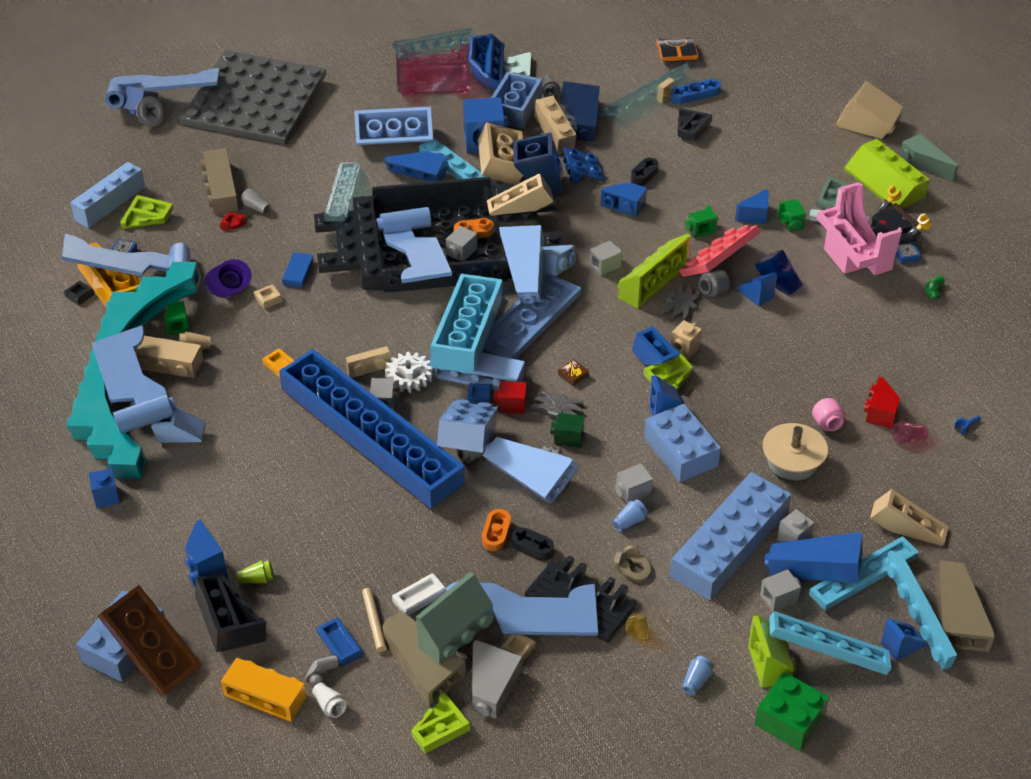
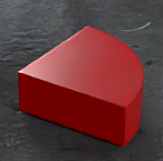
M228 212L219 224L220 229H237L247 222V217Z

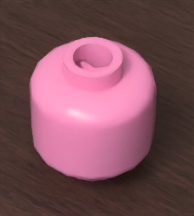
M833 398L820 400L812 410L813 418L824 431L838 430L846 418L844 410Z

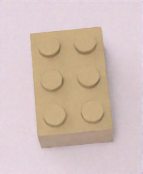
M486 122L478 138L482 176L503 181L507 184L518 185L523 175L514 167L513 154L514 141L523 139L521 131Z

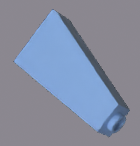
M541 225L500 227V235L520 303L533 304L534 302H541L544 244Z
M496 437L493 442L486 446L483 454L489 463L551 505L579 469L576 463L569 457Z

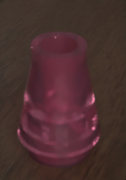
M900 421L894 424L892 434L895 441L906 443L918 439H926L929 430L926 425Z

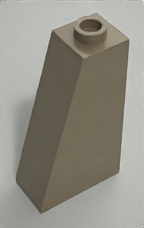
M939 561L935 574L937 619L950 643L955 649L990 652L995 637L994 631L965 564L953 561Z
M402 610L394 616H390L383 624L385 642L428 707L437 702L441 694L447 693L466 677L465 661L457 654L439 665L418 648L417 624Z

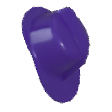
M230 259L207 273L205 285L213 295L226 298L249 285L252 278L251 270L245 262L238 259Z

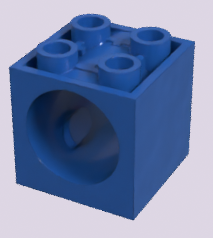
M501 97L463 100L466 152L479 153L478 138L486 122L508 128L506 106L502 105Z

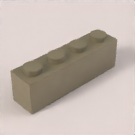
M226 148L203 151L204 159H201L206 192L209 195L207 196L209 208H214L215 215L237 212V198Z

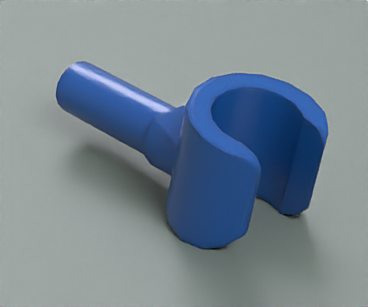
M977 415L970 420L958 418L955 420L954 429L962 427L960 434L965 435L968 432V427L980 421L981 417Z

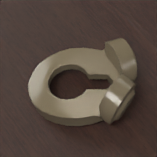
M628 545L624 548L623 552H617L614 557L615 567L619 568L622 575L628 580L640 583L649 578L651 572L650 564L646 558L640 555V550L636 545ZM627 561L642 565L644 570L640 573L632 572Z

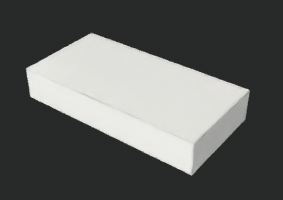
M432 573L392 595V601L399 610H402L409 616L437 600L446 592V588Z

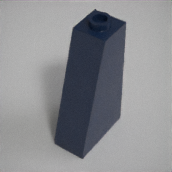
M563 81L561 100L565 112L568 114L571 127L576 133V140L594 142L600 86Z

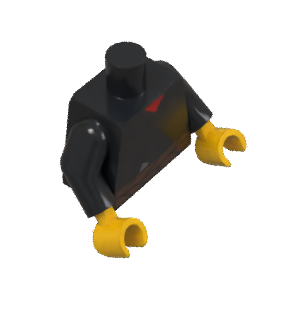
M891 186L888 189V199H884L872 216L871 228L876 237L880 232L885 234L901 228L902 233L899 244L911 243L922 233V229H930L932 222L928 219L927 214H921L918 217L919 223H917L897 203L892 204L893 201L900 200L902 194L900 189L895 193V186Z

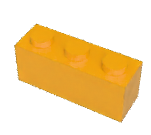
M237 657L221 680L224 696L290 722L293 721L307 698L305 684L299 679L286 677L274 669H265L250 660L244 661Z

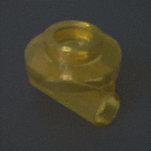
M640 613L630 615L625 624L627 635L632 638H638L641 642L649 641L650 636L646 616Z

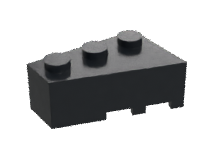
M221 572L196 577L195 598L216 653L265 642L267 622L263 617L259 618L255 614L249 602L245 603L238 595L239 592Z

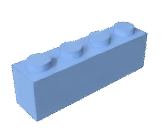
M127 162L71 201L74 221L90 228L144 189L145 183L142 169Z
M481 353L474 374L433 368V378L467 385L469 383L491 384L492 390H499V384L502 379L509 382L523 381L524 361Z

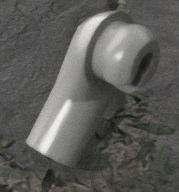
M334 655L315 660L306 673V681L312 687L322 683L324 671L338 668V658Z

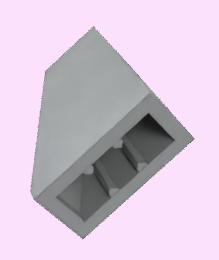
M478 640L473 642L472 700L474 711H477L482 716H490L497 719L522 672L521 656Z

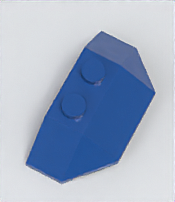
M492 33L472 37L469 50V63L473 76L479 84L487 89H497L503 79L505 44Z

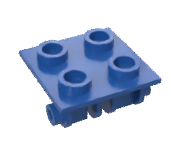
M563 147L565 153L563 162L569 175V180L572 183H578L582 176L605 181L597 156L592 153L580 152L574 148Z

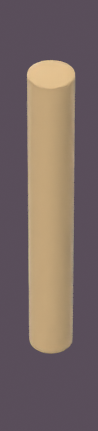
M365 588L362 590L376 649L377 652L381 653L386 651L387 648L372 589Z

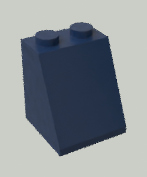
M552 132L515 140L514 167L526 179L540 173L551 188L553 196L564 193L563 168Z

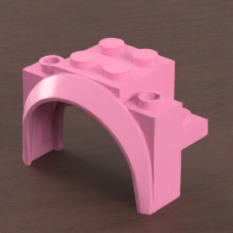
M857 182L840 187L838 189L836 206L817 213V219L827 230L824 250L844 274L867 267L873 275L892 270L902 229L898 228V230L885 234L880 232L876 237L864 209L863 184Z

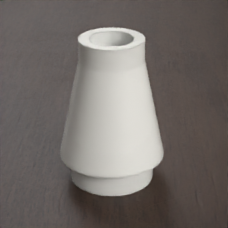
M318 683L314 686L312 694L316 697L326 716L338 718L346 711L347 703L342 694L327 687L324 683Z

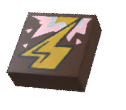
M573 359L558 369V375L574 386L589 376V370Z

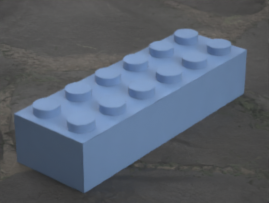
M751 472L671 559L670 578L710 601L788 513L791 493Z

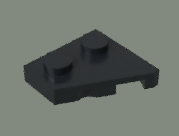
M680 108L678 137L696 140L712 122V114Z

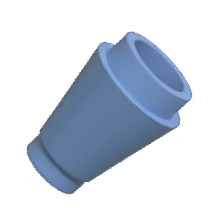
M637 499L629 501L612 521V524L619 532H622L645 520L648 511L641 501Z
M696 656L695 659H692L682 685V690L694 696L713 675L714 664L703 656Z

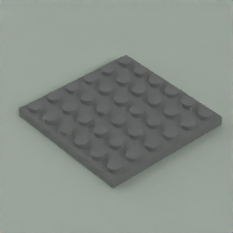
M224 50L213 67L219 68L218 85L200 87L181 116V125L286 145L324 80L326 69Z

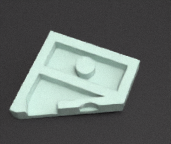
M530 52L504 59V74L511 72L530 76Z

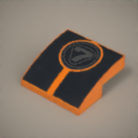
M692 37L656 39V46L659 49V57L662 61L698 59L697 49Z

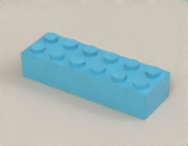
M467 274L460 275L430 345L431 368L474 374L502 301L501 279Z

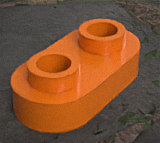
M487 218L463 220L454 225V231L462 226L477 233V239L489 237L494 233V223Z
M495 509L488 514L482 532V545L486 550L499 551L504 548L511 527V515L509 512L503 509Z

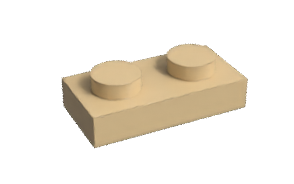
M385 346L346 357L348 376L354 378L386 369V363H391L388 347Z

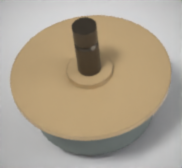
M786 423L778 425L769 430L763 439V452L768 459L770 469L776 475L788 480L809 478L824 463L828 454V446L824 437L815 429L803 424Z

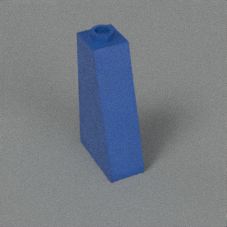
M862 532L771 544L770 553L765 554V568H769L770 576L789 570L793 577H796L798 580L859 583L863 556Z

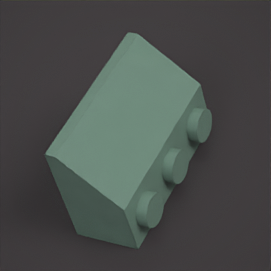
M472 572L468 573L416 616L418 648L439 665L446 659L452 658L462 645L469 643L476 633L482 628H487L493 620V603L475 574Z

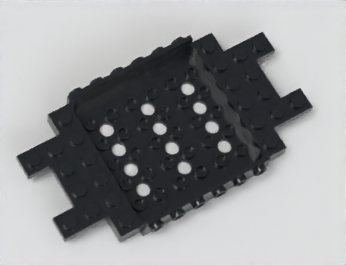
M490 177L372 187V196L353 197L354 210L314 214L315 233L336 231L338 252L317 253L319 273L361 270L363 290H381L384 293L456 286L461 274L501 279L502 282H505L512 278L499 228L540 225L537 213L556 211L555 200L537 211L491 216L487 200L510 189L511 183L491 185ZM428 207L431 222L439 221L441 224L437 226L431 224V227L413 229V234L415 237H433L435 234L443 235L442 238L437 240L440 247L445 248L443 253L452 271V276L402 283L401 274L405 269L411 267L405 253L397 256L395 252L399 250L387 245L382 230L378 231L376 219L380 218V214ZM474 217L490 219L494 223V233L489 237L477 239V244H485V247L477 248L463 262L446 254V238L454 232V225L457 222L470 220ZM562 231L543 233V247L565 245ZM479 257H487V258H488V259H485V260H478ZM399 264H405L407 267L397 268L396 266Z

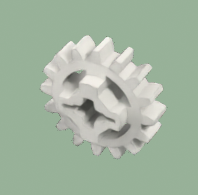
M409 352L406 353V356H403L399 353L397 359L392 357L391 363H386L385 377L387 379H394V388L399 387L400 392H403L404 389H408L409 393L412 392V389L420 391V386L427 387V382L432 381L433 368L430 367V360L426 361V356L418 357V353L412 356Z

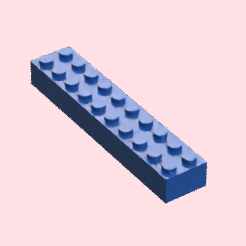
M310 350L279 370L283 391L430 509L465 485V465L443 448L437 446L434 441L316 350Z

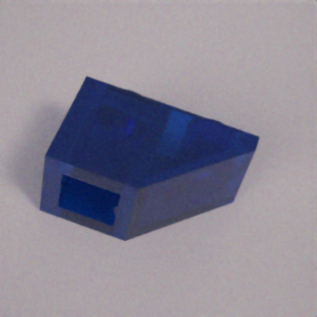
M784 250L767 254L755 264L761 276L776 273V289L788 296L803 285Z

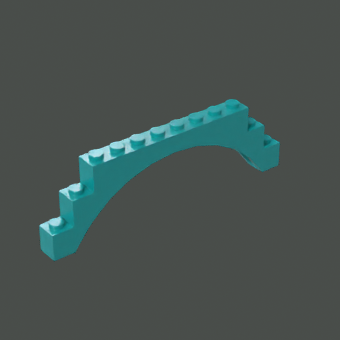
M172 262L170 270L166 272V277H142L136 292H112L110 300L107 301L105 316L101 319L100 331L96 334V341L144 326L151 318L167 308V305L196 293L201 279L197 262ZM91 349L89 363L84 369L83 381L79 384L77 399L73 402L71 417L67 419V429L71 432L74 440H87V447L90 449L94 459H108V467L112 468L115 478L141 479L147 461L140 445L126 433H120L111 412L109 395L94 349Z

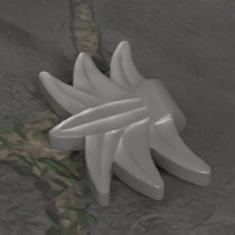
M542 391L541 395L543 397L535 398V403L538 404L530 406V410L543 411L547 413V416L557 418L558 413L583 414V410L579 407L583 406V401L566 399L565 393L557 397L554 394Z

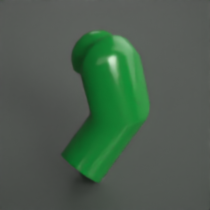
M938 275L925 284V292L929 294L931 299L940 295V291L937 288L945 284V279L942 275Z

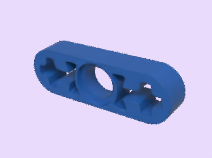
M708 79L675 87L671 91V101L675 104H684L717 96L721 92V82L717 79Z

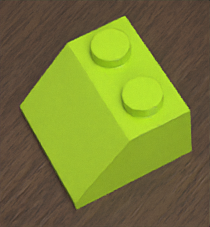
M758 615L753 616L748 648L761 688L770 687L775 684L783 672L793 676V673L796 672V663L794 658L789 656L788 641L770 636V622Z

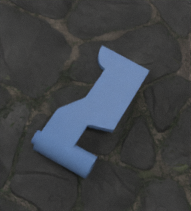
M219 68L204 70L198 74L176 76L131 75L114 77L109 83L105 102L110 108H120L124 103L127 86H142L146 91L218 85Z
M428 207L380 214V218L376 219L378 231L382 230L388 246L406 254L411 266L402 272V283L452 276V271L437 238L415 237L413 234V229L431 227V216Z
M65 234L61 260L142 276L149 268L167 272V270H170L172 262H191L190 248L184 243L174 244L170 248L169 255L156 252L124 253L90 246L78 237Z
M143 326L92 343L111 403L135 401L136 405L113 412L121 434L174 416L173 411L177 410L173 397L168 398L165 388L142 374L134 349L138 348L144 340Z
M459 581L450 584L447 587L446 592ZM480 583L493 603V614L503 634L598 636L595 584L583 585L573 589L568 598L521 597L494 583Z

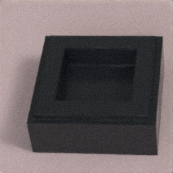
M80 280L64 290L65 297L78 306L95 295L94 290Z

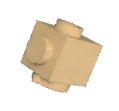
M683 320L672 331L671 345L688 360L700 348L702 329L696 323L690 324Z

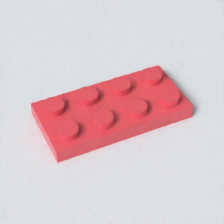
M745 225L738 230L732 228L726 231L723 238L712 241V246L700 250L697 257L690 258L685 262V266L679 269L682 277L711 271L760 234L761 231L758 225L752 227Z

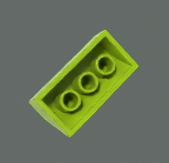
M877 138L863 144L844 168L847 173L882 201L888 199L889 187L895 186V193L900 189L901 199L893 201L892 204L897 203L901 208L926 198L930 179Z
M685 234L669 240L665 245L660 246L653 255L648 256L642 264L635 267L630 274L623 277L618 283V298L638 309L680 274L679 269L684 267L685 262L689 259L691 235Z

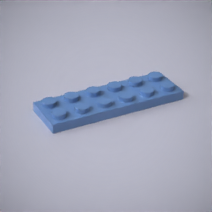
M545 274L542 277L541 302L526 304L520 303L518 300L492 325L482 353L517 359L581 295L582 288L557 276Z

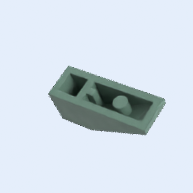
M919 134L902 141L900 157L913 167L950 181L956 179L959 165L924 136Z

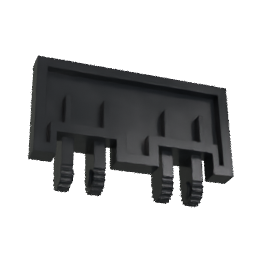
M567 556L561 564L551 561L525 591V597L568 598L573 589L583 585L595 584L598 636L595 637L609 643L634 611L635 604L626 599L620 607L618 606L628 593L629 586L622 584L615 594L610 596L609 593L614 588L616 582L614 578H608L602 586L586 578H583L577 584L584 575L587 564L581 562L569 574L567 572L571 569L575 560L572 556Z

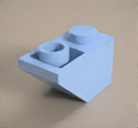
M575 246L543 247L542 273L557 276L573 266L576 261Z
M179 408L173 411L174 416L151 424L158 443L202 442L206 426L205 421Z

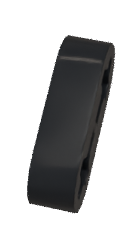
M655 158L643 159L632 169L631 183L639 186L647 184L658 173V160Z
M524 527L513 531L512 546L515 550L541 561H547L553 557L554 542L549 537Z

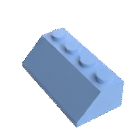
M431 107L355 111L356 145L433 141Z

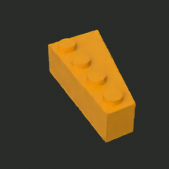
M97 243L89 244L90 246L102 248ZM77 263L78 269L105 307L107 301L111 298L112 292H136L137 286L141 283L137 275Z

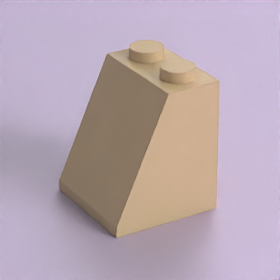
M866 81L848 102L836 126L883 139L887 133L890 135L897 125L895 124L902 116L900 112L903 106Z

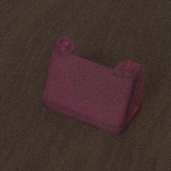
M460 44V49L456 52L455 49H451V54L415 55L414 50L408 53L405 51V46H397V91L403 96L436 93L466 94L471 89L469 44Z

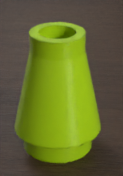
M261 560L236 572L240 586L269 583V580L274 579L270 560L265 562Z

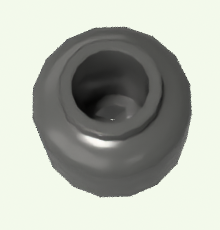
M714 269L703 273L699 280V289L708 298L724 295L730 287V279L722 269Z

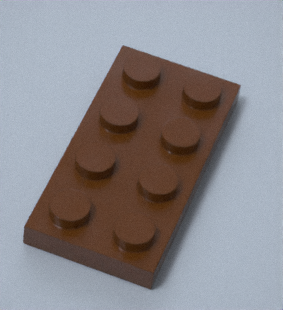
M140 585L136 586L97 616L160 697L164 696L202 665Z

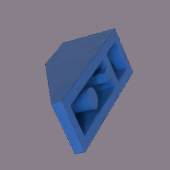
M425 151L390 156L384 159L388 171L426 182L443 181L449 168L446 156L440 152Z

